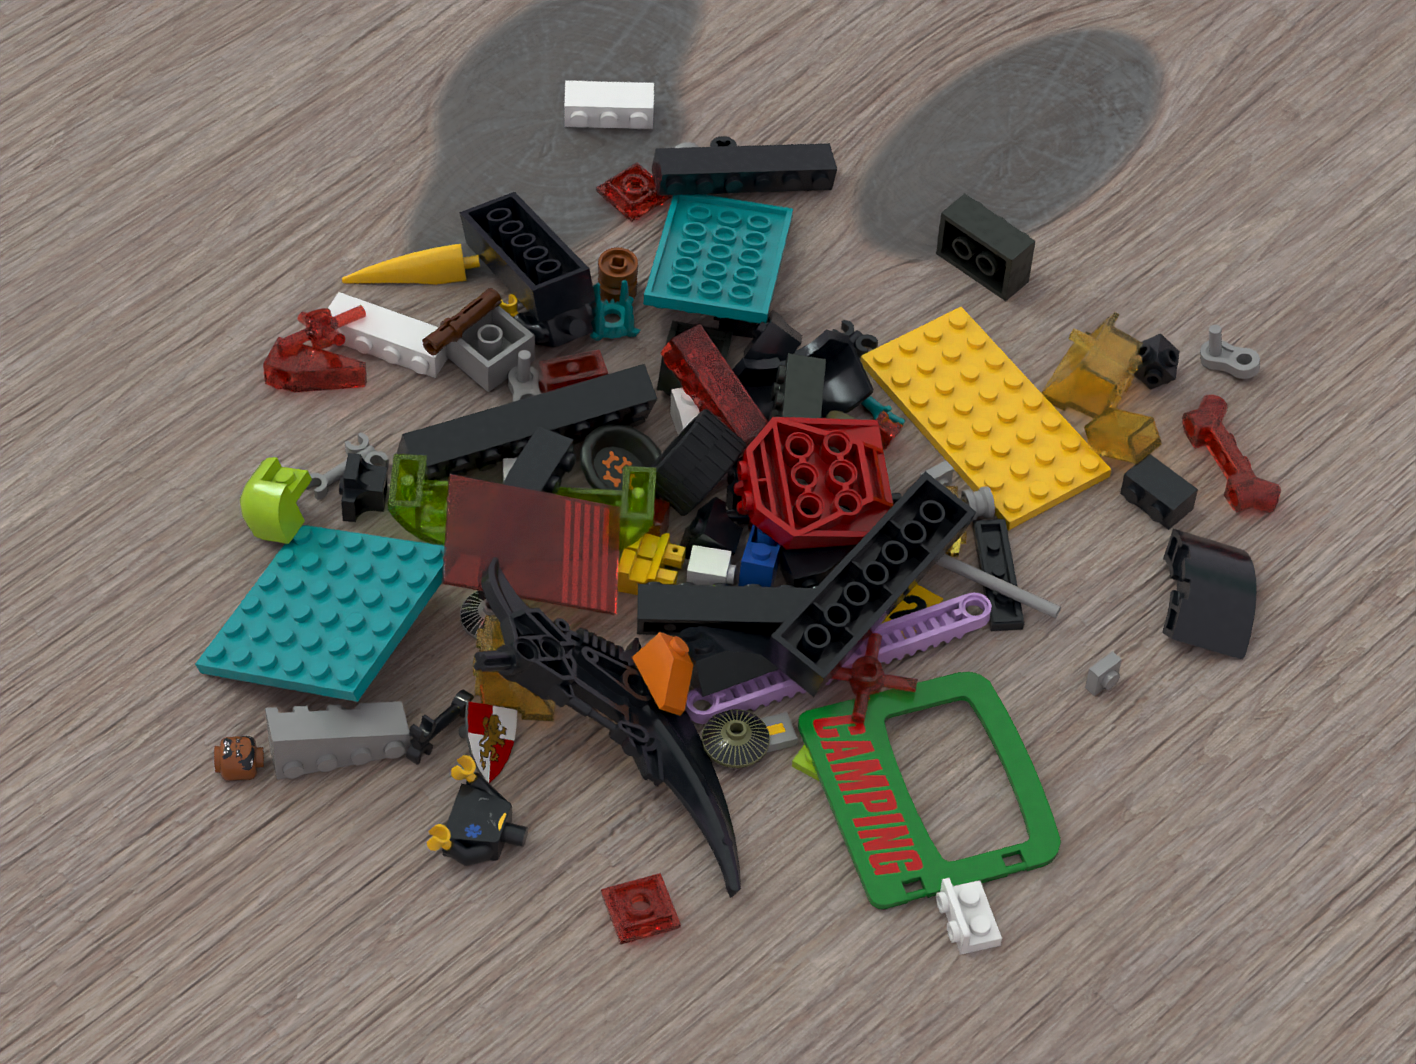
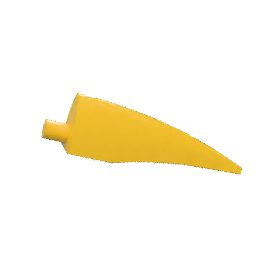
M461 243L409 253L363 268L342 277V282L438 285L467 281L465 269L480 267L479 256L463 257Z

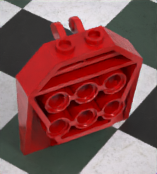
M772 417L746 448L741 461L737 462L739 482L734 484V493L737 496H742V501L737 503V511L742 515L749 514L750 522L787 550L857 545L893 506L878 420ZM831 446L837 448L840 451V453H835L831 451L829 447ZM791 449H797L803 455H796ZM834 476L842 477L845 483L837 481ZM796 479H803L808 485H802ZM839 506H846L851 512H845ZM801 508L811 510L813 515L805 514Z

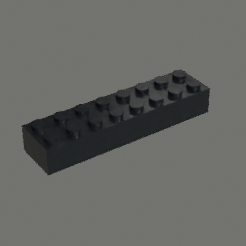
M642 364L402 434L396 454L408 489L418 486V489H425L437 483L436 480L446 477L449 480H456L464 477L467 471L477 468L479 471H486L497 466V462L503 461V458L519 457L538 426L573 439L574 445L583 442L589 433L602 425L613 423L627 424L631 427L641 425L650 414L657 401V396L646 366Z
M925 471L773 633L761 655L814 697L961 537L975 516L976 511Z

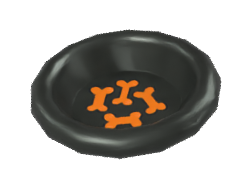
M613 423L599 426L586 436L580 449V465L588 484L600 497L615 506L630 509L650 506L660 498L643 482L645 474L662 454L658 446L646 434L634 427Z

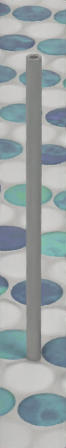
M839 506L843 511H845V512H851L850 510H847V509H845V508ZM944 554L936 563L1053 618H1057L1061 610V606L949 555Z

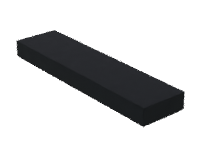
M1005 519L973 521L972 529L979 569L1017 586ZM983 586L984 595L990 600L992 605L989 620L990 630H1023L1024 618L1021 603Z

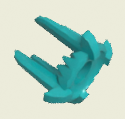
M622 281L619 302H615L614 299H611L610 302L607 299L601 302L600 284L595 283L593 288L598 311L594 322L591 323L594 332L590 337L600 341L603 338L613 339L622 336H637L641 330L634 327L632 306L634 298L629 296L627 281ZM607 314H617L621 319L618 322L609 323L605 320V316Z

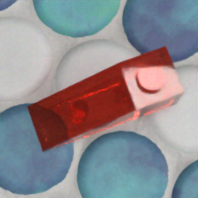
M281 337L277 338L263 363L265 384L276 389H284L294 393L361 388L367 384L366 362Z

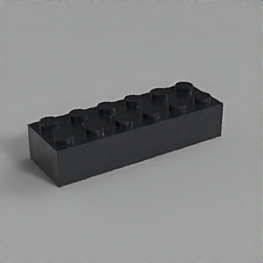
M516 192L459 212L466 244L538 322L554 319L559 314L572 309H580L585 304L596 300L589 267Z

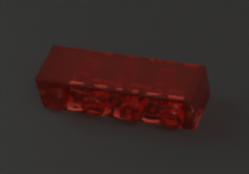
M701 324L671 338L660 352L666 366L674 372L681 382L684 392L692 398L699 412L708 409L746 443L747 448L768 423Z

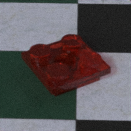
M638 162L596 187V192L631 222L638 220L647 212L673 197V195L658 196L653 175Z
M661 873L601 889L602 898L620 945L681 928ZM641 901L647 903L650 907L645 910H637L632 905Z

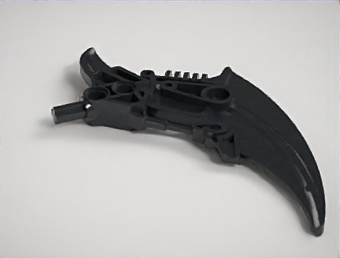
M494 557L482 572L481 584L484 595L500 622L505 645H501L497 651L475 653L476 662L473 665L475 670H482V672L498 671L505 679L518 683L543 700H553L559 707L567 705L584 717L588 716L609 729V737L622 746L625 754L633 757L643 779L651 780L657 787L664 782L690 813L718 861L727 893L732 898L741 890L740 866L732 821L719 779L687 711L685 710L681 715H676L658 708L632 659L642 648L639 638H635L624 651L623 647L615 645L611 641H606L601 636L597 637V634L588 632L585 628H579L576 632L570 630L569 624L562 618H557L552 622L540 608H529L521 600L501 570L499 558ZM592 707H594L595 709H597L598 711H600L601 713H603V714L606 715L607 717H609V718H611L612 720H614L615 722H617V724H615L614 722L610 721L609 719H607L606 717H604V716L601 715L600 713H598V712H596L595 710H593Z

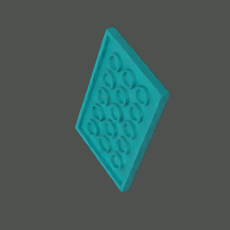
M703 194L673 195L645 289L643 305L654 306L659 309L667 308L687 313L712 315L718 318L744 320L749 323H761L762 321L767 323L793 218V208Z

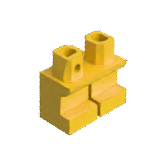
M633 524L616 570L615 591L638 595V584L660 582L667 585H676L678 572L664 568L665 565L681 569L685 560L686 547L670 543L669 533L658 537L645 533L644 526Z

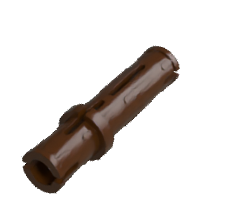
M488 288L451 318H445L440 323L438 329L422 340L425 350L434 356L451 342L460 340L468 328L472 327L502 303L499 293L493 288Z

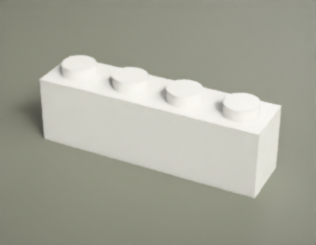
M338 292L322 316L323 338L335 344H342L356 349L360 353L381 358L388 363L409 368L416 373L436 378L448 359L446 357V346L434 356L429 354L423 347L424 342L422 340L438 329V327Z

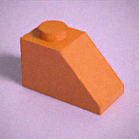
M661 632L641 648L632 659L658 708L681 715L685 711L694 664L687 653L689 651L687 644L680 637H673Z

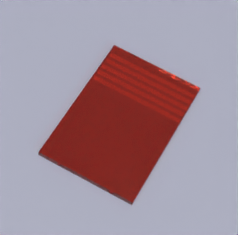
M450 474L446 498L447 510L442 584L483 591L481 584L482 572L485 566L494 557H497L505 577L517 595L522 599L609 615L617 613L620 507Z

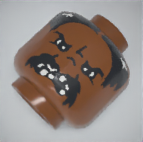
M251 736L223 738L220 746H214L215 773H221L222 778L226 781L254 779L257 775V768H264L263 747H257L255 739Z

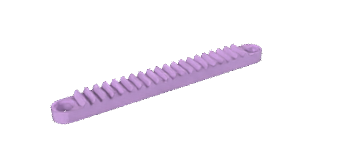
M968 593L881 623L825 685H829L833 679L841 681L845 675L852 677L859 670L864 673L870 666L878 668L882 662L889 664L893 658L901 660L905 654L912 656L919 649L924 652L930 645H933L935 648L942 641L949 643L953 637L961 639L965 633L982 628L989 622L992 607L990 600L981 593ZM973 605L978 606L983 610V613L977 616L970 615L966 608ZM778 669L704 697L693 689L688 693L685 710L693 722L706 724L711 717L731 709L747 711L750 708L755 711L762 704L767 707L773 700L781 702L785 696L792 698L796 692L800 691L804 694L806 691ZM698 700H706L712 706L708 710L700 711L693 704Z

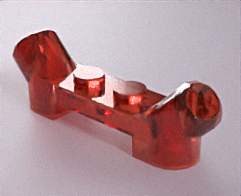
M1217 395L1204 396L1198 409L1186 412L1182 416L1183 429L1194 449L1202 446L1208 448L1227 478L1224 497L1235 512L1250 508L1268 514L1274 512L1282 490L1280 485L1258 478L1254 474L1249 459L1242 455L1233 434L1228 433L1222 424L1228 410V404L1225 400Z

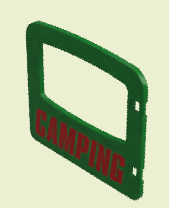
M970 671L958 672L807 710L800 715L798 720L799 732L811 756L813 766L867 898L875 908L888 909L907 904L912 900L936 896V893L940 892L942 879L950 878L952 886L979 880L982 884L1007 877L1013 873L1044 867L1052 863L1057 857L1061 838L1040 779L1004 704L991 682L982 675ZM956 701H966L982 723L1003 765L1021 810L1029 839L1024 843L956 861H947L942 858L931 840L906 788L888 738L885 721L892 717ZM1019 854L1022 860L1021 863L1010 866L1005 865L1003 858ZM920 881L923 889L906 893L903 885Z

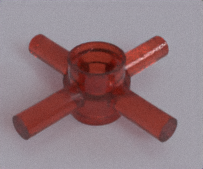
M362 305L332 317L331 310L328 308L316 309L309 313L301 312L298 315V321L306 326V328L277 340L278 349L280 352H284L307 341H311L314 349H323L334 344L341 346L345 343L346 339L337 329L366 317V312Z
M872 633L869 636L865 656L856 659L852 668L841 667L831 678L850 683L852 692L856 695L851 720L855 723H863L865 721L870 694L881 692L882 687L916 693L918 679L884 673L882 664L878 660L882 636L878 633Z

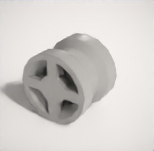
M989 486L980 487L978 491L974 492L969 489L962 490L961 500L976 511L972 521H975L980 516L985 518L994 517L995 504Z

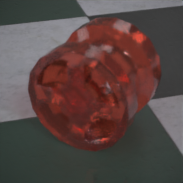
M882 411L876 420H878L882 446L885 451L904 426L899 422L894 423L889 419V414Z

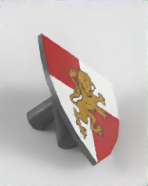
M466 701L465 725L459 727V735L461 738L467 739L469 752L475 761L477 771L490 784L502 771L511 754L516 734L517 710Z

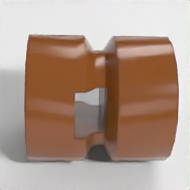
M621 247L611 248L600 255L598 259V283L600 284L602 301L607 299L610 302L611 299H614L615 302H619L623 280H626L628 283L629 296L635 299L637 295L638 259L630 250Z

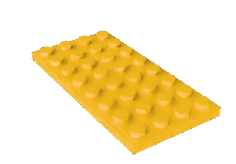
M962 307L950 311L861 356L860 361L864 369L943 458L947 460L973 491H978L983 486H989L994 498L995 516L998 519H1005L1008 531L1110 477L1112 469Z

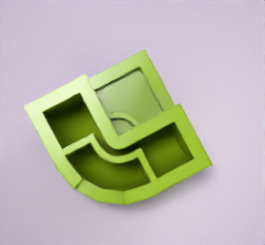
M269 457L261 462L245 484L240 497L242 517L255 537L286 544L291 542L305 522L296 502L312 481L307 470L282 467L277 457Z

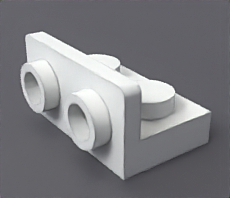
M950 878L942 879L940 892L936 893L937 906L940 913H945L947 916L949 939L952 943H957L960 954L1001 946L1002 937L981 881L952 886Z

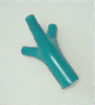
M869 396L861 403L872 413L874 420H878L879 429L881 418L901 425L905 423L903 418L890 412L892 410L890 405L884 406L872 396Z

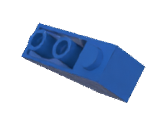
M755 525L752 526L741 560L738 586L758 584L762 587H773L783 546Z

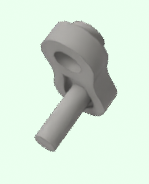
M1215 324L1209 327V341L1205 342L1200 349L1202 365L1211 370L1225 371L1241 379L1254 377L1260 370L1259 354L1250 348L1236 347L1223 341L1222 329L1219 325Z
M522 350L518 353V366L513 367L508 373V388L512 393L513 402L542 394L539 390V373L530 366L531 353L527 350Z

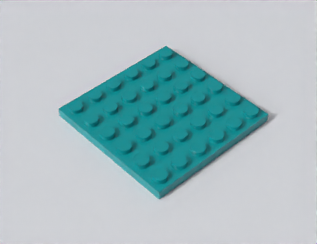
M302 525L289 544L285 543L276 554L275 558L195 665L202 674L358 702L460 556L455 547Z

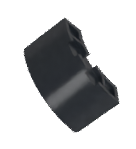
M826 329L815 340L794 351L796 355L826 359L821 418H825L831 411H841L847 414L873 393V386L848 335ZM778 357L764 360L742 358L724 378L743 424L750 435L757 436L769 422L771 408L774 409V401H771L773 383L776 382L779 365H785L786 360L780 362Z
M1173 529L1163 560L1166 561L1169 567L1170 578L1177 580V591L1172 590L1170 592L1169 607L1162 633L1180 642L1243 659L1249 645L1256 609V574L1251 557L1240 548Z

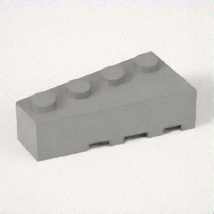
M402 701L359 703L355 709H346L341 704L328 705L325 711H309L308 706H294L293 712L278 713L277 707L265 708L269 748L277 780L284 778L293 779L304 774L319 771L329 772L335 768L349 765H364L370 761L385 758H398L405 755L411 745Z

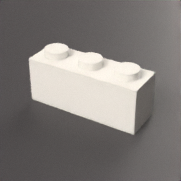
M565 81L564 127L653 129L654 83Z

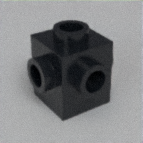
M1162 334L1137 343L1132 373L1150 390L1167 384L1176 379L1180 351Z

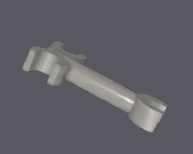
M358 433L359 446L352 445L348 440L345 442L347 455L348 453L361 454L362 458L369 464L379 463L384 467H389L388 456L384 452L376 451L372 445H369V439L366 434ZM347 460L323 475L320 473L310 474L312 481L306 489L308 490L312 486H319L314 489L315 498L317 500L324 498L328 494V486L339 480L341 475L344 476Z

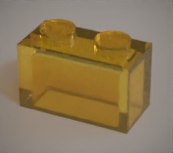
M1109 407L1084 426L1088 446L1094 453L1129 463H1139L1162 445L1154 418Z

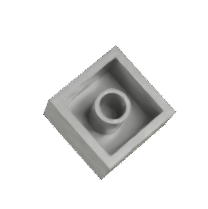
M497 306L476 324L468 328L460 340L446 346V357L486 391L490 392L507 380L509 371L513 367L518 366V353L520 351H529L531 353V362L535 360V335L500 306Z

